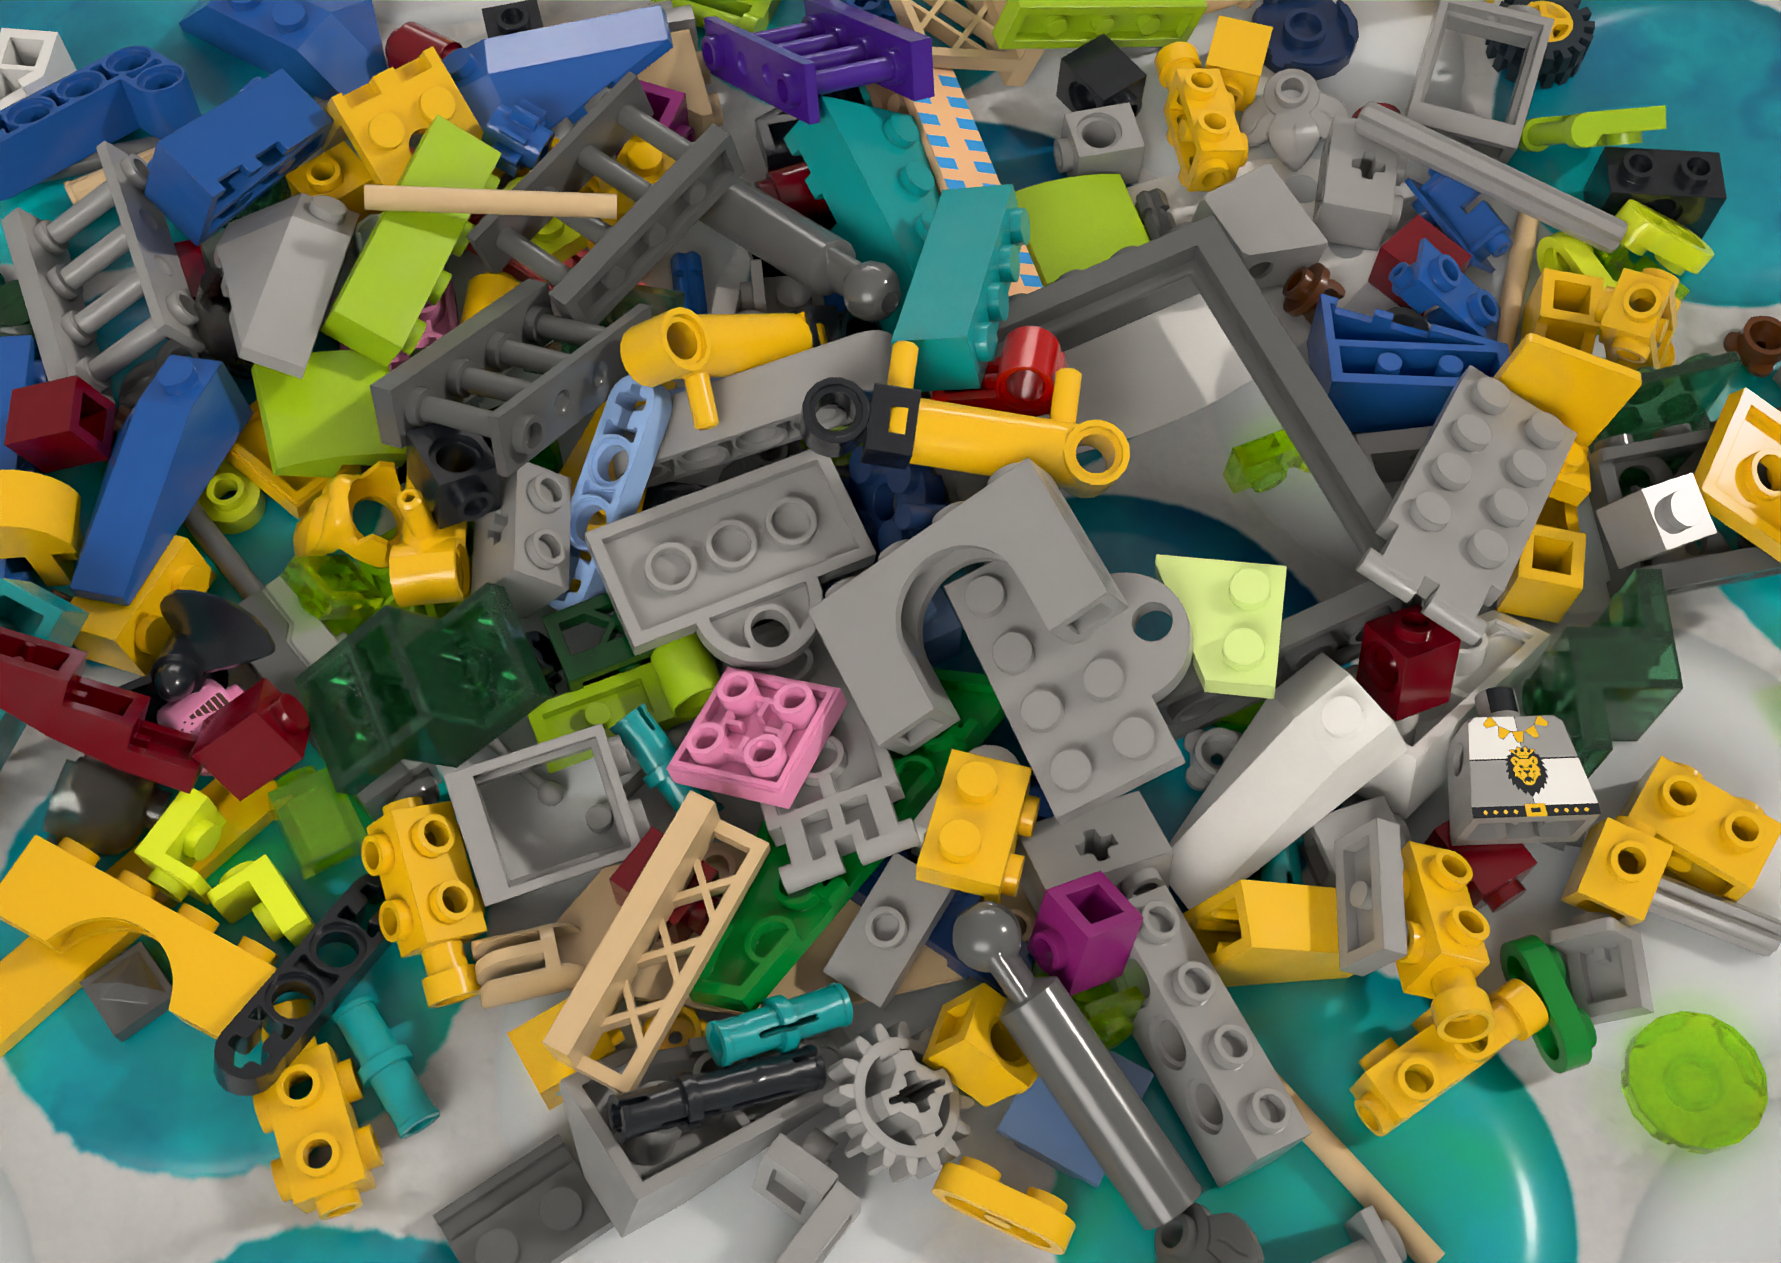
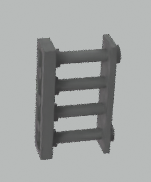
M629 71L612 89L602 96L600 101L512 189L578 192L595 175L636 202L613 226L600 218L556 217L596 245L573 268H569L530 241L553 218L550 216L485 214L466 237L490 273L498 274L514 258L554 286L548 294L562 317L599 325L745 172L731 134L713 123L696 141L690 142L652 118L654 112L638 76ZM633 135L641 138L676 161L656 183L651 184L612 158Z
M528 278L370 385L381 443L403 449L406 446V431L432 423L491 438L497 475L509 477L608 399L614 385L621 378L629 375L621 359L620 343L623 334L630 327L652 318L650 305L639 303L610 326H599L554 315L551 299L548 294V283ZM554 340L579 346L580 348L569 354L543 347ZM515 367L543 373L534 382L505 374ZM476 395L505 402L494 411L465 404Z

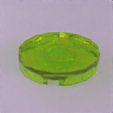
M1680 1011L1657 1017L1630 1040L1626 1049L1627 1055L1624 1059L1625 1068L1621 1070V1089L1632 1115L1652 1137L1667 1145L1673 1143L1680 1148L1691 1149L1687 1152L1709 1154L1731 1148L1759 1126L1768 1103L1767 1075L1756 1050L1734 1027L1709 1014Z

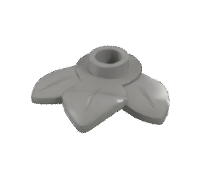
M1285 69L1275 73L1267 81L1262 98L1246 107L1239 121V130L1246 134L1248 147L1261 145L1269 141L1277 158L1291 171L1297 172L1311 157L1319 143V139L1325 142L1334 115L1349 117V114L1340 100L1319 91L1316 80L1309 73L1299 69ZM1296 90L1301 95L1296 98H1288L1282 91Z

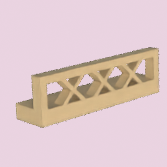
M690 790L542 1041L553 1058L617 1093L635 1090L771 850L770 844L721 820L714 801ZM715 838L747 853L735 875L710 883L706 882L701 862ZM696 873L699 886L686 890ZM725 893L715 910L711 897ZM704 900L709 922L702 935L672 945L666 923L674 909ZM661 935L664 947L650 952L657 938ZM690 954L680 971L676 958ZM668 961L674 984L666 998L636 1007L631 983L638 971ZM624 997L628 1011L614 1015ZM654 1017L644 1035L640 1021ZM632 1024L638 1047L623 1074L589 1058L604 1032Z

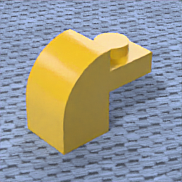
M0 470V559L25 557L47 587L70 585L74 574V560H78L83 545V537L79 527L81 496L69 485L46 475L21 470Z

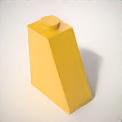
M1240 879L1183 913L1225 987L1339 979L1354 975L1340 971L1336 888Z

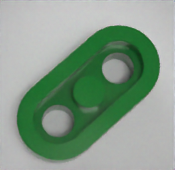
M1533 934L1503 943L1500 949V962L1506 982L1516 978L1526 983L1539 996L1548 1012V1024L1532 1035L1545 1063L1558 1074L1588 1065L1592 1059V1048L1597 1044L1596 1031L1589 1015L1582 1008L1576 1006L1565 983V966L1557 949L1549 943L1545 944L1538 936Z

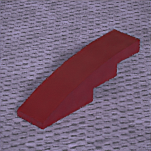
M0 627V708L44 735L116 769L188 794L191 793L204 768L192 757L198 736L145 721L151 697L82 677L88 652Z

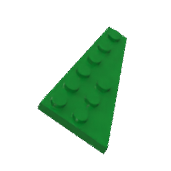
M933 668L961 720L907 756L889 750L905 798L893 802L899 822L908 818H912L914 822L918 814L940 788L952 749L969 753L972 749L980 747L1006 716L986 674ZM764 819L756 837L768 842L771 850L690 992L689 997L691 1000L743 1013L757 1009L762 1004L763 999L768 997L885 858L862 866L857 851L842 856L846 873L788 894L778 869L791 863L786 843L775 846Z

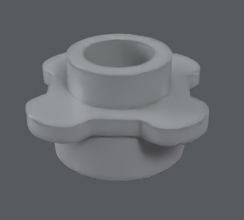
M1213 728L1207 731L1198 729L1187 734L1183 743L1185 750L1190 755V767L1185 773L1187 784L1194 790L1204 791L1243 734L1225 728ZM1219 756L1222 759V764L1214 765L1211 762V757Z

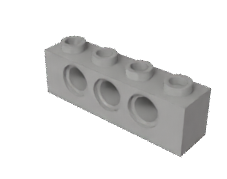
M1166 885L1128 899L1144 918L1122 976L1103 984L1220 1189L1274 1162L1312 1132Z

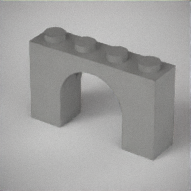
M1029 458L1020 463L1008 464L997 470L989 478L987 486L966 501L955 502L941 509L934 516L933 524L911 539L901 540L888 546L879 555L877 563L857 577H848L832 585L825 593V599L808 610L878 746L907 756L961 720L935 674L923 644V621L928 604L939 586L961 568L984 561H997L1009 564L1048 631L1071 645H1074L1129 608L1128 603L1052 476Z

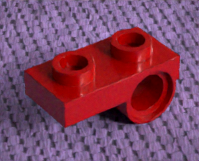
M1037 326L1016 328L1004 339L1001 357H996L995 361H988L981 388L932 391L931 400L1034 417L1050 414L1056 371L1061 368H1068L1065 352H1061L1057 338L1046 329Z

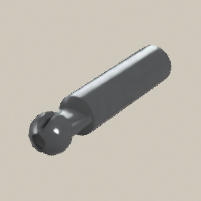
M738 178L699 219L705 225L818 295L840 294L844 297L847 310L858 320L874 323L889 318L900 305L902 296L898 275L887 264L871 260L863 263L858 261L853 246L845 239L741 178Z
M977 902L959 914L954 923L952 935L954 950L958 958L971 969L980 972H991L1007 995V999L999 1014L1000 1020L1144 1230H1151L1160 1227L1185 1211L1200 1196L1203 1190L1058 977H1034L1019 955L1021 928L1016 916L1005 906L994 902Z

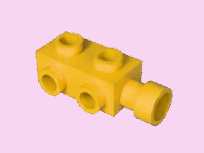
M1182 41L1171 43L1163 47L1157 53L1154 60L1160 84L1168 89L1169 92L1163 109L1168 125L1166 139L1175 148L1180 165L1178 174L1180 183L1187 188L1188 192H1211L1234 180L1239 167L1245 166L1248 158V139L1246 134L1239 130L1235 118L1234 96L1231 92H1227L1220 69H1203L1197 49L1191 43Z
M1623 268L1616 287L1606 286L1596 308L1594 320L1600 323L1601 328L1599 342L1604 344L1607 360L1639 371L1642 384H1658L1672 374L1676 364L1675 349L1671 340L1678 326L1677 313L1682 304L1675 297L1680 281L1675 275L1661 269L1644 268L1641 273Z
M419 796L391 802L382 808L383 816L366 827L368 835L364 838L361 847L363 865L371 876L379 875L386 899L379 910V925L382 934L387 941L397 942L401 958L422 955L427 977L422 979L421 982L428 1008L443 1007L477 996L482 986L477 983L475 964H468L463 945L487 931L484 920L485 905L481 892L475 887L466 856L467 848L456 820L452 802L447 801L424 805L422 797Z
M1409 841L1401 850V856L1404 861L1405 921L1408 927L1407 956L1395 961L1403 993L1433 999L1430 1006L1437 1034L1442 1040L1455 1044L1480 1040L1492 1032L1496 1021L1488 994L1483 989L1478 988L1475 979L1490 964L1484 940L1490 934V926L1486 918L1473 908L1467 888V884L1473 877L1472 869L1469 863L1455 851Z
M1512 978L1488 995L1496 1021L1494 1029L1484 1038L1474 1042L1455 1044L1442 1040L1437 1034L1430 1008L1411 1024L1418 1034L1399 1047L1392 1037L1379 1044L1358 1062L1365 1072L1349 1089L1356 1098L1354 1106L1363 1123L1375 1135L1379 1137L1386 1136L1490 1060L1514 1039L1525 1041L1537 1033L1549 1022L1548 1012L1539 996L1519 979Z
M295 999L279 1003L273 1007L283 1017L298 1019L309 1014L313 1010L314 1005L310 999ZM262 1027L261 1037L264 1043L270 1034ZM314 1036L289 1067L284 1069L277 1081L266 1091L253 1095L252 1099L263 1132L268 1134L274 1131L281 1157L271 1161V1171L280 1198L283 1202L293 1200L294 1205L306 1214L317 1210L319 1219L327 1220L348 1214L363 1205L360 1194L376 1188L372 1169L383 1166L384 1161L372 1125L369 1124L361 1128L358 1126L352 1102L363 1099L364 1091L356 1075L358 1071L352 1058L340 1061L338 1054L327 1042L317 1045ZM312 1079V1090L306 1097L298 1100L291 1099V1086ZM330 1145L332 1148L330 1161L321 1168H310L308 1160L311 1151L315 1147L322 1148Z

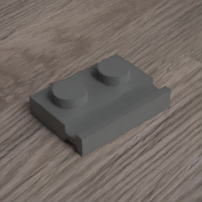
M559 1133L433 1215L460 1263H561L615 1227L585 1180L583 1172Z

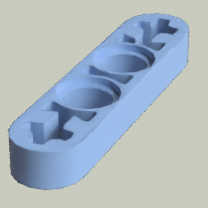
M627 375L614 385L608 396L570 502L569 589L573 578L580 580L581 585L577 593L567 590L548 603V605L556 610H562L607 593L593 559L591 558L589 562L579 558L581 551L590 554L585 543V532H587L588 522L591 517L600 510H604L606 513V525L636 514L671 417L673 406L671 395L662 385L655 387L642 386L633 380L630 375ZM637 400L641 402L646 401L643 411H633ZM624 430L633 434L636 433L634 441L623 437ZM626 450L629 460L628 467L624 475L618 480L611 482L608 474L609 463L618 452Z

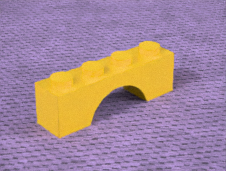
M35 834L0 883V920L61 954H64L83 940L107 932L128 931L156 940L164 948L172 969L173 987L168 1010L184 1023L217 1040L226 1026L278 969L274 965L280 957L262 944L243 936L236 946L214 934L220 923L197 908L183 903L179 910L175 912L154 900L160 890L141 877L123 869L118 878L115 879L95 868L100 857L78 842L64 836L56 846Z

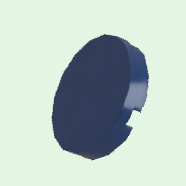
M1263 0V4L1256 8L1251 19L1253 23L1273 27L1264 66L1273 73L1285 69L1303 70L1309 73L1316 81L1334 76L1346 67L1355 51L1359 38L1358 21L1349 6L1341 0H1337L1336 3L1332 0Z

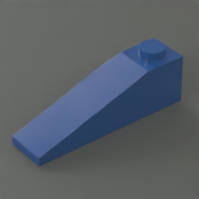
M661 5L486 38L467 48H459L452 51L442 62L483 132L493 112L501 103L512 109L514 104L518 106L522 98L548 112L544 119L546 122L545 128L551 130L566 117L572 124H575L588 113L584 106L593 96L605 87L612 89L629 71L638 75L672 49L673 43L666 12Z
M170 355L122 425L112 447L110 459L108 460L69 587L75 596L126 606L130 605L253 416L254 412L223 361Z

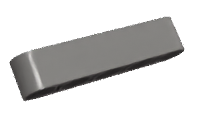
M881 330L856 333L711 382L719 424L713 429L698 431L694 428L686 391L671 395L673 405L671 417L645 489L803 439L800 434V415L803 401L809 389L816 382L828 377H842L853 381L862 390L870 391L873 390L874 383L887 384L893 335ZM646 404L635 407L633 411H643ZM827 405L820 408L816 413L818 422L828 430L852 423L849 413L843 407L837 405ZM624 430L623 437L634 441L636 433L633 434ZM626 450L618 452L612 458L616 480L624 475L628 467L629 460Z

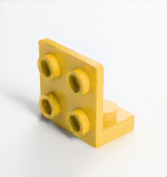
M1529 333L1522 339L1493 378L1501 381L1509 390L1543 412L1554 415L1562 424L1577 433L1548 497L1578 507L1591 492L1590 467L1586 458L1589 456L1588 447L1641 387V373L1537 334Z

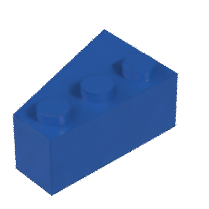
M282 68L264 79L256 77L249 81L234 97L157 141L154 155L147 164L149 175L144 196L198 247L282 180L286 174L293 171L322 148L334 120Z
M1321 293L1307 340L1309 367L1350 432L1373 433L1433 426L1457 380L1470 365L1493 378L1510 356L1508 344L1436 324H1432L1430 331L1427 332L1392 322L1394 313L1376 308L1372 317L1336 307L1339 298Z

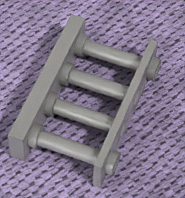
M103 141L96 149L107 179L105 182L53 221L41 220L17 207L1 219V223L48 381L77 375L116 404L110 387L112 384L111 377L166 337L198 353L205 350L208 344L200 323L202 319L201 310L191 296L165 216L144 196L149 175L147 163L140 156L133 153L128 155L107 141ZM115 206L121 225L71 261L68 251L69 240ZM130 250L136 270L88 306H85L82 296V285ZM145 296L151 317L100 353L96 342L97 330Z

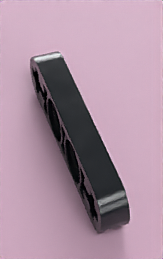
M368 873L357 879L221 1032L215 1042L213 1072L217 1083L227 1092L238 1096H253L271 1087L284 1069L289 1067L393 943L387 941L382 934L379 925V910L368 921L367 932L360 927L366 916L367 902L376 905L382 899H385L379 875L371 876ZM342 942L355 950L357 958L347 966L331 967L319 959L317 952L325 944ZM300 992L307 995L313 1001L314 1008L304 1017L288 1019L275 1011L273 1003L282 994ZM263 1027L270 1036L262 1046L261 1065L249 1061L242 1068L234 1066L235 1051L243 1055L250 1053L261 1041Z

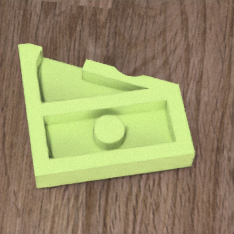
M1156 554V579L1167 586L1179 598L1190 621L1193 633V666L1204 692L1274 699L1287 566Z

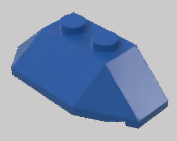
M199 0L179 22L183 31L269 74H273L282 68L304 91L322 100L330 99L339 93H342L344 96L369 83L373 76L388 69L372 0Z

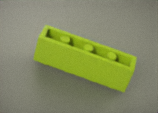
M437 114L420 139L396 186L497 189L500 178L493 175L492 172L502 153ZM382 211L319 331L386 368L400 351L411 355L427 326V323L418 319L425 303L428 302L435 306L452 277L451 273L443 269L450 254L452 253L460 257L469 243L466 236L475 227L474 224L468 221L471 214Z

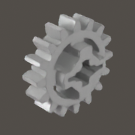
M899 1021L887 1029L881 1023L876 1024L844 1044L839 1049L843 1059L829 1066L826 1072L833 1081L839 1084V1087L823 1095V1103L832 1107H838L841 1116L829 1125L831 1133L847 1131L851 1138L844 1151L847 1158L849 1159L864 1152L868 1156L866 1173L874 1176L889 1168V1174L893 1183H900L912 1176H916L918 1180L941 1170V1165L956 1159L961 1152L955 1142L971 1135L972 1128L960 1118V1114L974 1107V1099L959 1095L958 1087L951 1083V1079L944 1068L935 1071L922 1062L932 1031L925 1028L910 1037L906 1021ZM906 1097L910 1100L907 1104H904L903 1101L894 1105L889 1103V1100L893 1098L896 1101Z

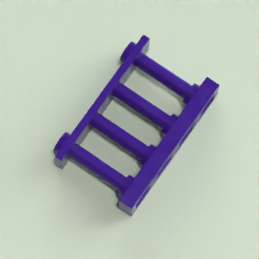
M804 0L805 16L801 23L753 33L716 16L704 18L706 36L702 38L701 51L705 65L710 70V73L809 125L820 123L818 96L876 83L913 101L935 97L931 37L842 1Z

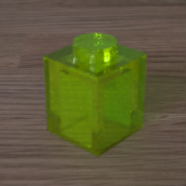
M333 765L318 771L315 770L314 766L296 769L281 777L276 782L277 789L267 793L269 810L303 880L361 854L362 842L367 835Z

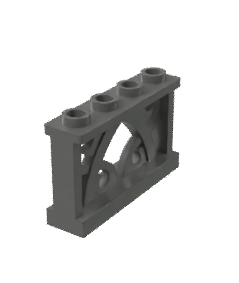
M1718 419L1709 424L1710 429L1692 432L1690 424H1678L1654 432L1652 434L1653 439L1634 442L1632 434L1606 438L1595 443L1596 451L1586 457L1589 462L1591 492L1588 495L1611 578L1606 584L1612 606L1781 574V563L1739 533V549L1730 551L1725 538L1717 529V533L1701 539L1702 549L1698 555L1689 554L1683 546L1645 560L1644 567L1642 568L1640 562L1619 569L1595 511L1623 498L1618 483L1622 472L1625 469L1631 468L1645 471L1650 477L1649 487L1690 473L1694 475ZM1686 457L1673 472L1664 462ZM1758 462V477L1761 483L1771 490L1772 485L1767 478V468ZM1636 485L1630 487L1632 493L1644 489Z

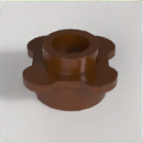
M1770 316L1751 317L1741 331L1730 332L1723 340V347L1729 354L1737 355L1738 360L1747 367L1751 375L1760 378L1767 377L1773 371V366L1781 361V321Z

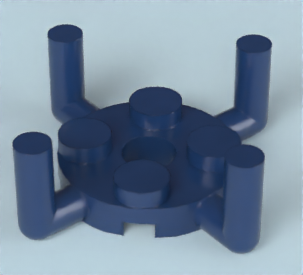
M863 390L869 401L872 391ZM858 446L854 449L849 460V473L851 477L839 476L876 551L875 564L878 562V557L884 549L895 542L913 538L933 524L934 516L950 504L945 503V487L942 475H932L930 467L908 464L906 470L860 463L863 446ZM895 494H896V497H897V505H896V510H895V512H894L893 501H894V496H895ZM830 582L825 586L823 593L824 599L827 590L837 582Z

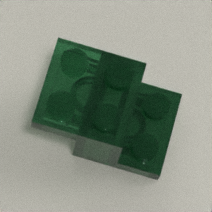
M1635 569L1619 592L1613 595L1610 604L1598 621L1594 622L1591 627L1566 626L1552 648L1544 653L1542 662L1533 675L1524 682L1522 707L1525 716L1554 715L1562 720L1587 778L1594 773L1612 752V741L1637 742L1683 689L1662 569Z
M486 582L441 619L385 605L293 679L336 793L357 795L403 759L458 768L552 697L505 587Z

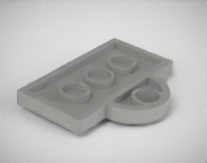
M811 449L585 532L587 548L635 656L696 632L700 641L709 652L721 661L740 669L756 671L783 666L796 659L811 644L817 633V628L808 610L823 600L820 584L874 564L876 558V551L831 458L819 455ZM774 619L785 626L789 636L779 646L766 647L759 644L753 638L751 629L761 620Z
M992 561L943 587L1060 825L1186 763L1156 705L1158 701L1169 695L1179 685L1192 659V628L1179 598L1163 583L1146 575L1128 572L1110 574L1128 603L1129 608L1074 645H1071L1048 631L1010 565ZM1162 611L1173 618L1171 630L1160 640L1146 641L1139 638L1135 633L1137 622L1146 613Z

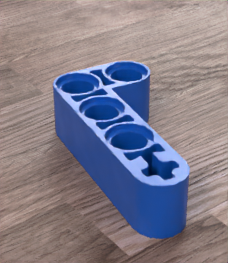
M139 45L128 46L116 50L0 110V201L20 194L97 152L96 147L103 141L112 144L139 128L161 140L200 117L202 114L185 70L179 64L149 47Z

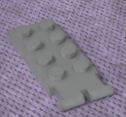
M1470 365L1457 380L1375 532L1386 540L1380 553L1373 548H1369L1355 570L1405 603H1408L1415 593L1426 600L1421 610L1423 615L1471 646H1474L1488 627V623L1477 615L1483 603L1490 607L1504 592L1577 433L1562 424L1554 415L1543 412L1509 390L1501 381L1487 376Z
M777 620L751 629L753 638L759 644L766 647L779 646L789 636L785 626ZM818 630L808 648L791 662L774 669L749 670L841 688L847 701L845 709L790 809L760 803L767 830L775 846L777 847L785 843L791 863L778 868L786 892L791 894L846 873L842 856L857 851L862 866L920 845L921 842L912 818L899 822L893 806V802L905 798L890 752L888 749L877 745ZM721 661L723 671H725L727 666L734 667Z

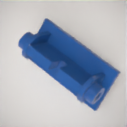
M1432 169L1428 170L1430 179L1424 184L1411 178L1406 179L1404 182L1417 197L1411 203L1417 214L1434 227L1439 225L1448 238L1472 255L1467 268L1472 265L1492 274L1496 269L1487 258L1491 254L1494 258L1502 256L1512 247L1513 242L1509 238L1511 229L1503 222L1487 201L1482 200L1469 213L1465 210L1481 193Z
M1426 238L1420 240L1416 262L1411 265L1401 262L1390 272L1388 279L1393 283L1392 292L1401 297L1418 314L1435 305L1439 306L1428 313L1427 322L1429 324H1436L1497 341L1501 308L1490 292L1481 290L1461 272L1458 264L1451 256L1442 254Z

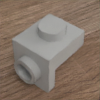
M1601 912L1577 915L1570 919V926L1548 931L1550 945L1566 954L1573 1000L1577 1007L1582 1008L1589 1015L1593 1025L1654 1013L1640 932L1612 918V915Z

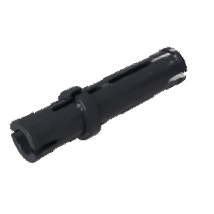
M810 1044L782 1054L770 1055L706 1073L693 1075L688 1070L676 1072L669 1075V1081L639 1090L635 1089L610 1095L607 1103L610 1127L612 1130L622 1127V1129L615 1132V1138L620 1143L663 1129L678 1127L684 1132L700 1128L702 1125L701 1120L712 1118V1116L765 1104L795 1094L798 1095L823 1089L826 1083L824 1060L822 1056H817V1047Z

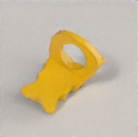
M380 460L362 475L342 474L328 481L322 490V495L312 502L308 512L295 526L293 546L298 580L305 581L317 560L322 561L328 553L332 554L338 549L369 565L378 568L389 567L391 547L395 543H400L403 518L397 505V497L404 488L399 484L394 462ZM365 500L376 501L384 505L392 512L396 520L397 531L395 537L388 541L375 534H370L366 537L361 534L353 522L352 512L354 506L358 502Z

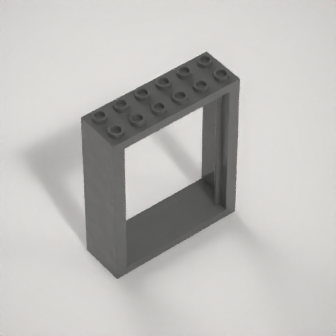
M1213 215L1194 223L1184 222L1171 228L1164 236L1138 247H1124L1114 253L1108 260L1084 270L1075 269L1061 275L1054 283L1031 293H1019L1009 297L1008 318L1006 321H1000L997 330V357H1001L1003 342L1006 336L1019 327L1037 326L1048 330L1057 338L1061 352H1065L1200 293L1362 557L1369 548H1373L1380 553L1386 540L1375 532L1393 498ZM932 391L921 392V398L931 400ZM930 467L932 475H942L945 487V503L959 502L960 499L956 491L958 474L953 470ZM992 561L977 562L963 567V570L967 575ZM1369 580L1283 619L1281 623L1275 689L1321 652L1339 666L1359 658L1365 622L1417 604L1423 607L1426 600L1415 593L1412 599L1405 603ZM1191 661L1179 685L1169 695L1158 701L1156 705L1174 740L1177 741L1193 731L1204 729L1263 702L1267 698L1204 692L1193 666V661Z

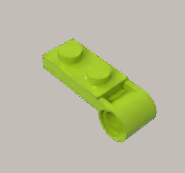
M693 633L657 647L651 655L650 663L589 684L571 693L570 691L526 707L525 710L538 744L601 723L607 738L616 736V734L610 731V728L643 703L647 706L648 712L662 730L666 731L676 725L697 718L720 680L721 675L712 653L703 645L697 633ZM591 749L546 764L549 774L594 758Z

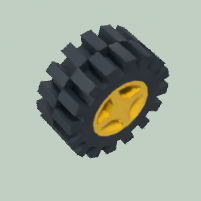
M1504 0L1499 5L1506 8L1510 5L1530 6L1537 9L1541 16L1554 19L1537 81H1540L1541 89L1551 88L1554 80L1560 86L1567 82L1569 76L1573 78L1578 72L1592 42L1595 21H1589L1592 13L1588 7L1578 10L1581 0ZM1486 39L1485 45H1488L1486 49L1487 59L1495 58L1492 67L1497 73L1506 68L1508 72L1505 79L1513 83L1517 78L1525 48Z

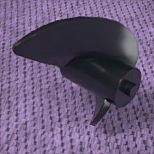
M177 589L167 594L159 605L164 619L173 631L154 662L151 674L123 684L119 688L151 697L145 721L158 724L157 712L163 705L168 702L180 701L189 694L199 692L206 679L216 681L226 690L229 676L227 669L272 655L275 652V643L262 623L240 605L215 594Z

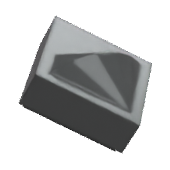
M141 941L79 982L113 1035L121 1042L168 1011L173 987L152 953Z

